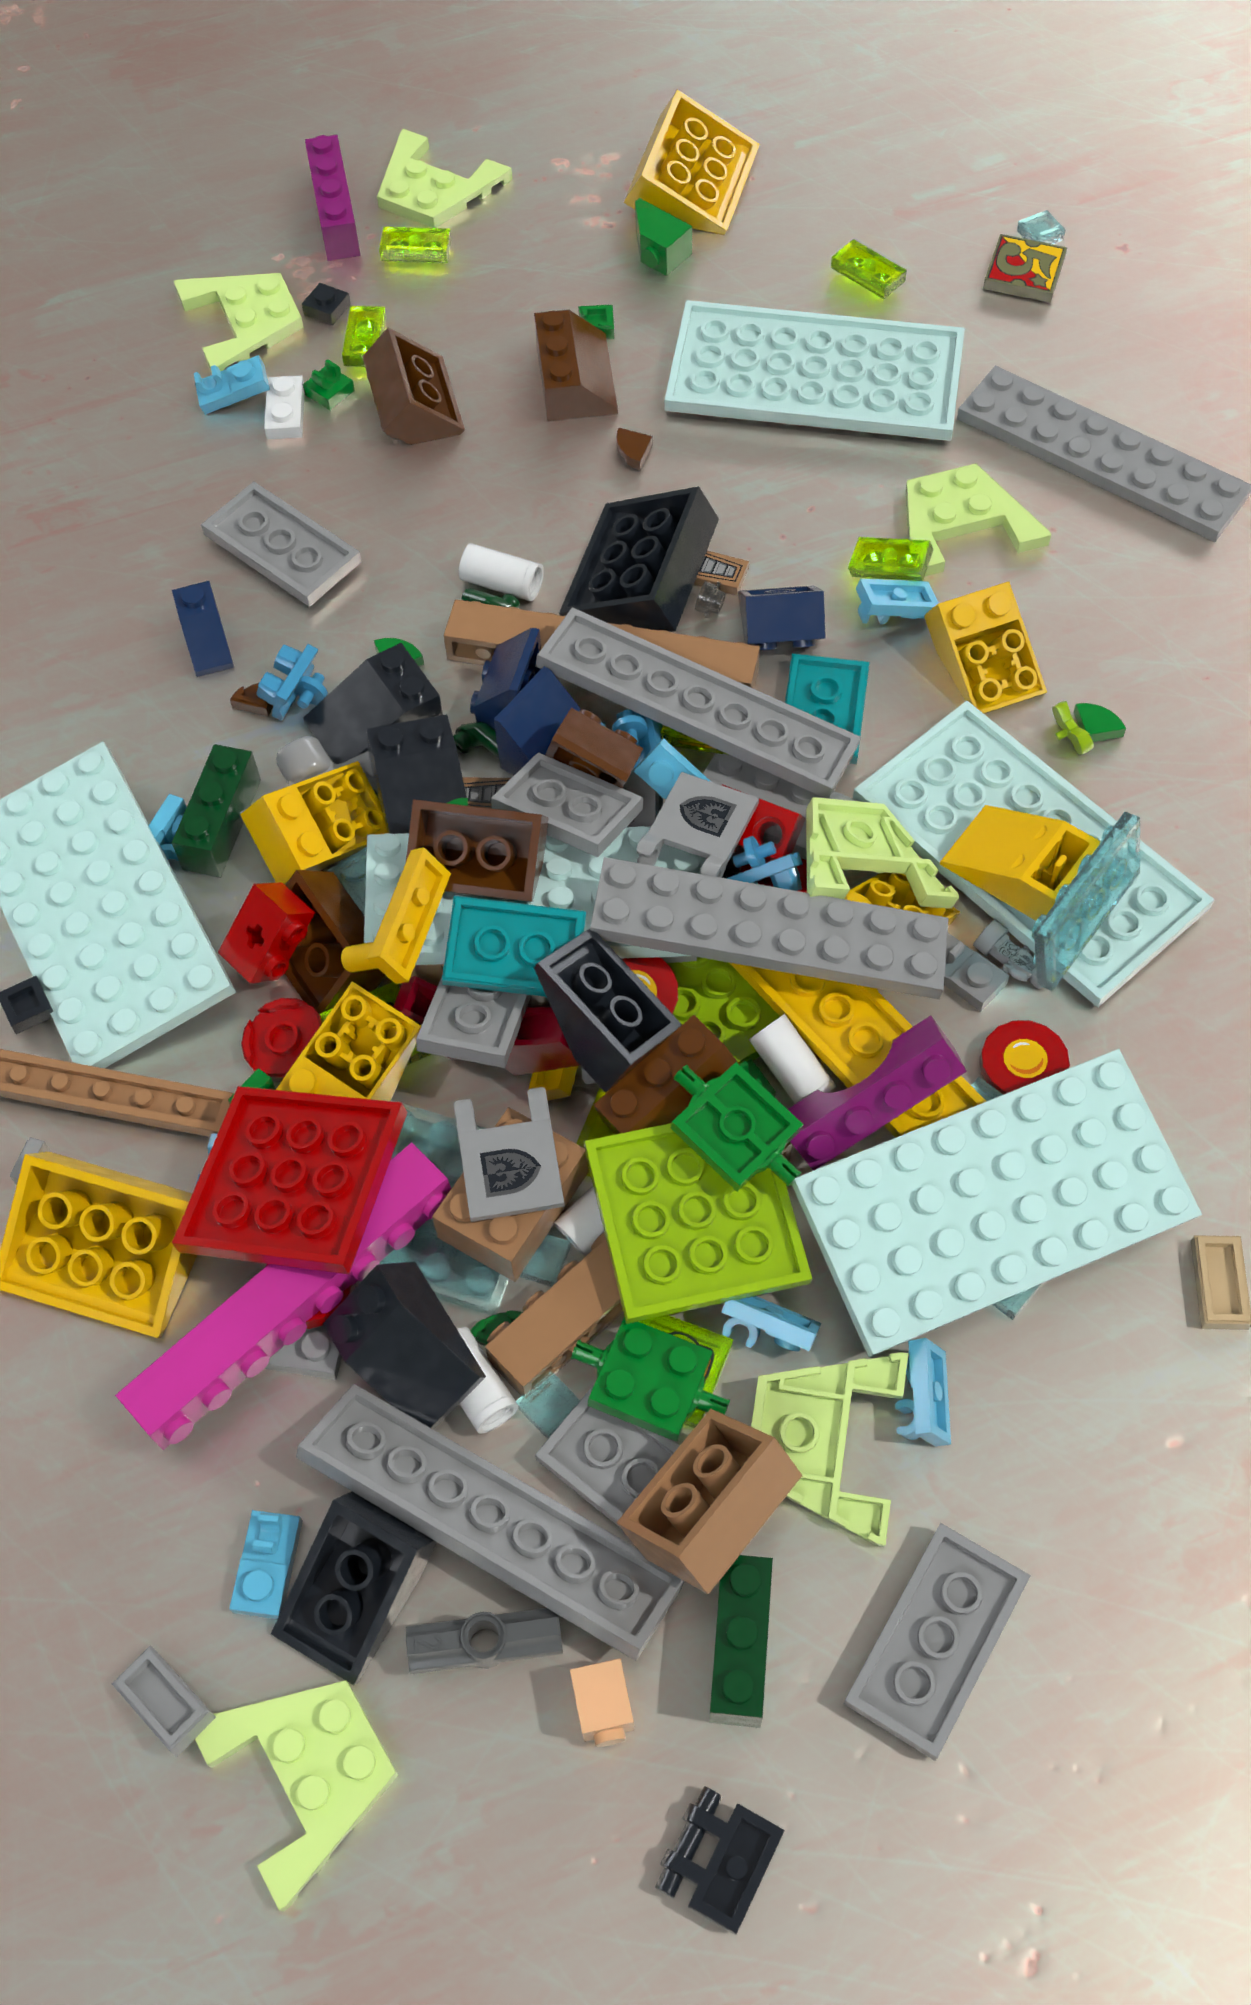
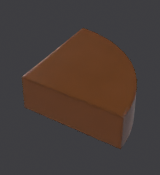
M618 428L616 436L617 449L630 467L641 471L653 446V436Z
M259 683L245 689L242 686L230 698L232 708L269 717L273 705L256 695Z

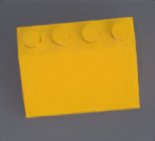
M677 89L658 118L624 203L635 210V201L641 198L691 225L692 229L725 235L760 144Z
M53 1152L25 1154L0 1248V1290L148 1336L161 1338L197 1258L195 1254L178 1252L172 1244L192 1193Z

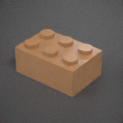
M508 1107L495 1127L532 1120ZM552 1131L566 1207L589 1172L586 1149ZM463 1172L433 1214L432 1219L438 1239L516 1282L565 1207L471 1222Z
M710 1409L616 1523L646 1560L709 1594L799 1481L802 1474L775 1437Z

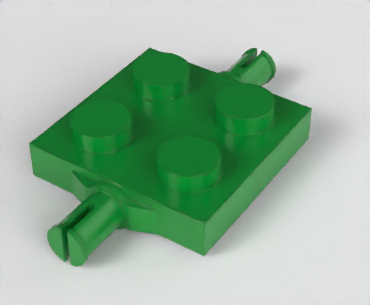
M735 1062L720 1077L712 1079L707 1083L696 1075L688 1065L683 1066L682 1071L679 1070L673 1079L693 1097L689 1106L672 1121L670 1128L737 1192L753 1176L768 1168L787 1187L791 1186L794 1179L801 1175L802 1172L794 1167L782 1155L784 1147L801 1131L804 1124L742 1066Z
M625 1316L615 1339L605 1350L578 1340L571 1356L573 1360L575 1359L597 1368V1380L588 1398L587 1406L675 1442H678L685 1422L695 1413L696 1408L704 1412L712 1409L725 1415L730 1403L729 1399H724L704 1390V1375L713 1351L641 1322L626 1324Z

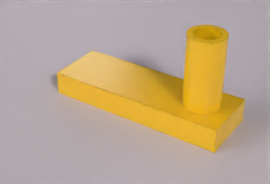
M424 847L410 851L374 942L347 946L343 949L341 962L348 972L378 968L395 984L409 982L451 875Z

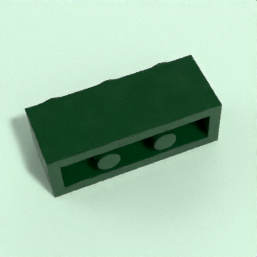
M217 744L213 745L172 841L182 870L219 878L222 877L243 825L240 812L251 806L261 781L252 751Z
M739 1555L720 1579L709 1723L761 1727L773 1558Z

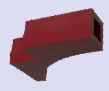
M417 976L410 977L409 982L402 983L393 1008L422 1026L438 986ZM527 1007L505 1069L514 1076L580 1066L572 1055L552 1008Z

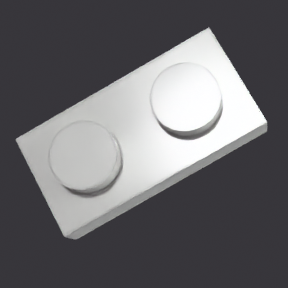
M303 376L267 377L270 390L266 391L264 424L266 438H303Z

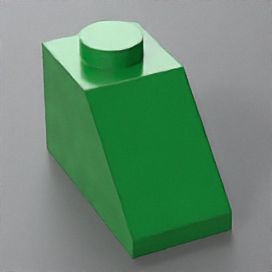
M641 198L635 201L636 235L640 262L668 276L692 255V226Z

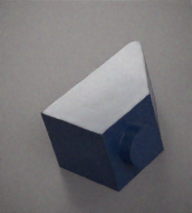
M210 581L173 589V598L196 677L234 668Z

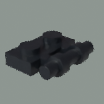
M704 1786L696 1804L690 1803L682 1818L686 1821V1824L674 1849H667L660 1863L664 1869L655 1888L665 1895L674 1898L683 1879L693 1883L697 1888L688 1908L737 1935L785 1830L738 1803L728 1823L714 1816L722 1796ZM705 1833L719 1840L706 1869L692 1862Z

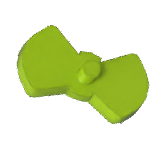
M1067 701L1059 702L1053 706L1054 718L1058 726L1063 729L1055 733L1056 738L1061 740L1068 737L1079 755L1086 754L1093 749L1094 743L1089 733L1078 727L1071 716Z

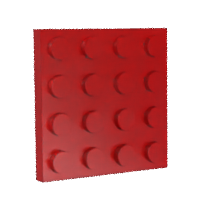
M238 1086L173 1238V1246L180 1253L349 1274L408 1113L403 1103Z

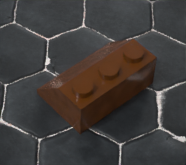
M571 310L534 313L537 352L547 421L618 414L606 334Z
M388 327L362 356L383 432L390 438H398L410 445L461 435L465 428L443 356Z
M413 799L406 861L411 850L424 847L451 873L444 891L533 902L544 861L549 818L542 814Z
M296 870L286 886L309 906L315 914L307 927L308 931L305 938L297 945L289 960V967L285 975L302 1000L314 1007L325 1020L352 981L371 993L376 990L386 975L378 968L348 972L343 967L341 962L343 949L347 946L364 943L365 916L334 872Z
M693 1015L594 1104V1107L602 1122L615 1135L670 1124L689 1106L693 1097L673 1079L679 1070L682 1071L683 1066L688 1065L696 1075L707 1083L712 1079L720 1077L738 1061L728 1048Z

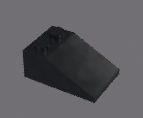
M399 643L366 659L305 715L303 720L312 735L320 741L330 761L334 764H341L368 751L366 728L443 715L440 695L404 645Z
M447 714L366 728L369 761L388 833H409L413 799L447 803L455 799L467 798L457 748Z
M590 929L538 962L534 967L574 1059L605 1093L682 1025L601 936Z
M415 1261L376 1265L323 1323L347 1365L391 1406L433 1430L486 1377Z
M353 1491L334 1499L272 1629L271 1635L344 1680H347L352 1685H356L417 1585L437 1542Z

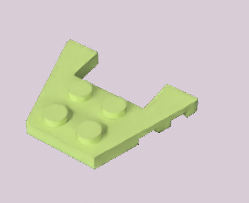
M402 129L377 195L378 207L435 229L467 209V202L475 197L483 199L492 193L491 187L499 182L503 185L509 183L513 179L512 168L485 159L469 179L461 177L449 170H442L421 161L422 156L429 150L428 137Z
M281 273L178 279L174 281L175 289L184 311L220 302L235 338L202 348L210 371L213 365L217 366L221 372L236 361L238 363L250 359L249 353L265 345L266 348H270L304 328L301 315Z
M976 463L907 480L906 510L907 526L909 528L908 549L911 579L944 572L946 561L936 543L939 540L1003 525L1017 553L1048 546L1050 543V531Z
M817 797L811 799L806 808L807 893H809L810 897L822 895L845 899L850 888L843 871L862 870L875 873L905 874L921 907L952 909L959 899V895L952 885L947 886L945 889L935 875L939 870L930 859H921L911 846L915 842L914 839L885 804Z
M900 1352L885 1357L867 1360L863 1358L851 1360L843 1364L825 1367L815 1366L758 1376L751 1427L775 1437L802 1474V1477L787 1494L786 1498L874 1545L884 1547L886 1545L891 1500L841 1492L840 1482L852 1392L902 1400L908 1353Z
M347 1680L215 1713L216 1718L195 1738L207 1765L211 1768L259 1739L306 1831L305 1835L257 1865L279 1911L282 1912L290 1908L298 1898L299 1892L315 1873L318 1874L330 1859L331 1853L350 1830H354L398 1776Z

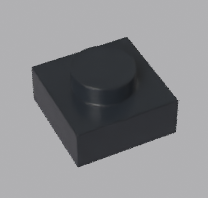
M319 283L302 303L303 313L308 317L334 325L350 306V296L345 291Z
M33 976L0 992L1 1006L15 1034L52 1018L50 1013L54 1011L37 976Z

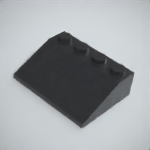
M698 486L606 503L560 609V616H566L573 607L606 623L627 624L637 628L657 631H676L719 521L717 514L701 488Z

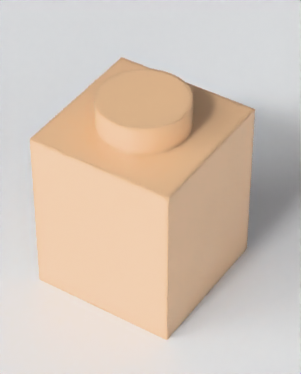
M621 1658L570 1669L584 1742L594 1740L596 1747H605L625 1741V1732L634 1731V1721Z

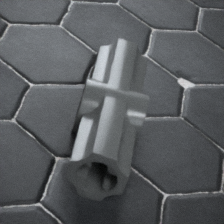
M548 1608L497 1615L491 1612H478L472 1614L467 1619L406 1627V1647L410 1674L470 1666L489 1669L497 1666L500 1662L563 1654L559 1615ZM483 1629L494 1631L499 1636L494 1648L486 1652H479L473 1649L471 1639L475 1633Z

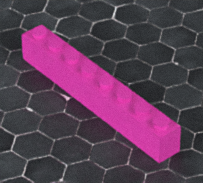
M411 1142L390 1160L349 1274L268 1264L115 1396L162 1450H165L170 1444L181 1442L191 1433L194 1423L208 1411H214L223 1406L231 1397L232 1390L246 1378H252L262 1372L268 1365L270 1357L284 1345L296 1342L305 1333L307 1320L318 1311L327 1313L333 1310L341 1302L344 1290L350 1285L353 1286L358 1281L361 1282L393 1250H400L413 1239L415 1231L426 1221L432 1219L433 1214L452 1189L448 1178Z

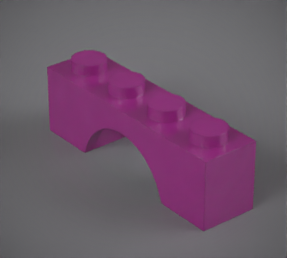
M320 135L315 138L305 139L327 261L361 256L338 135Z
M930 1015L895 1038L882 1064L861 1082L845 1090L833 1093L816 1090L788 1108L804 1124L801 1131L790 1142L814 1171L963 1075L967 1070L954 1046Z

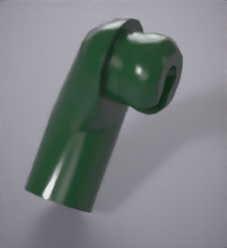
M468 588L463 592L461 598L463 601H478L483 604L520 609L519 600L511 594H505L501 598Z
M485 722L462 724L456 729V734L453 737L458 752L467 753L470 747L484 746L499 758L496 732L490 725Z

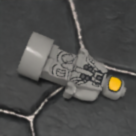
M993 920L978 936L973 946L985 956L990 954L1004 965L1001 970L1005 973H1010L1013 978L1020 981H1027L1031 978L1030 983L1037 989L1045 988L1050 983L1048 981L1049 975L1041 969L1037 971L1040 964L1029 953V947L1024 945L1023 948H1020L1018 945H1015L1009 940L1010 937L1007 935L1009 930L997 920Z

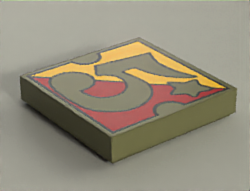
M1000 234L985 277L983 289L1051 303L1066 257L1067 247Z

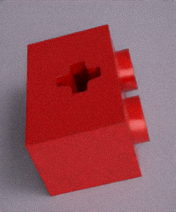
M282 882L253 884L218 954L250 984L278 981L287 971L289 960L297 945L305 938L308 931L307 927L315 912Z

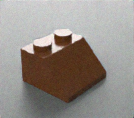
M571 708L555 733L545 756L622 788L630 776L643 748L636 745L637 740L629 733L616 729L614 732L601 725V719L592 712L585 709H580L578 712Z

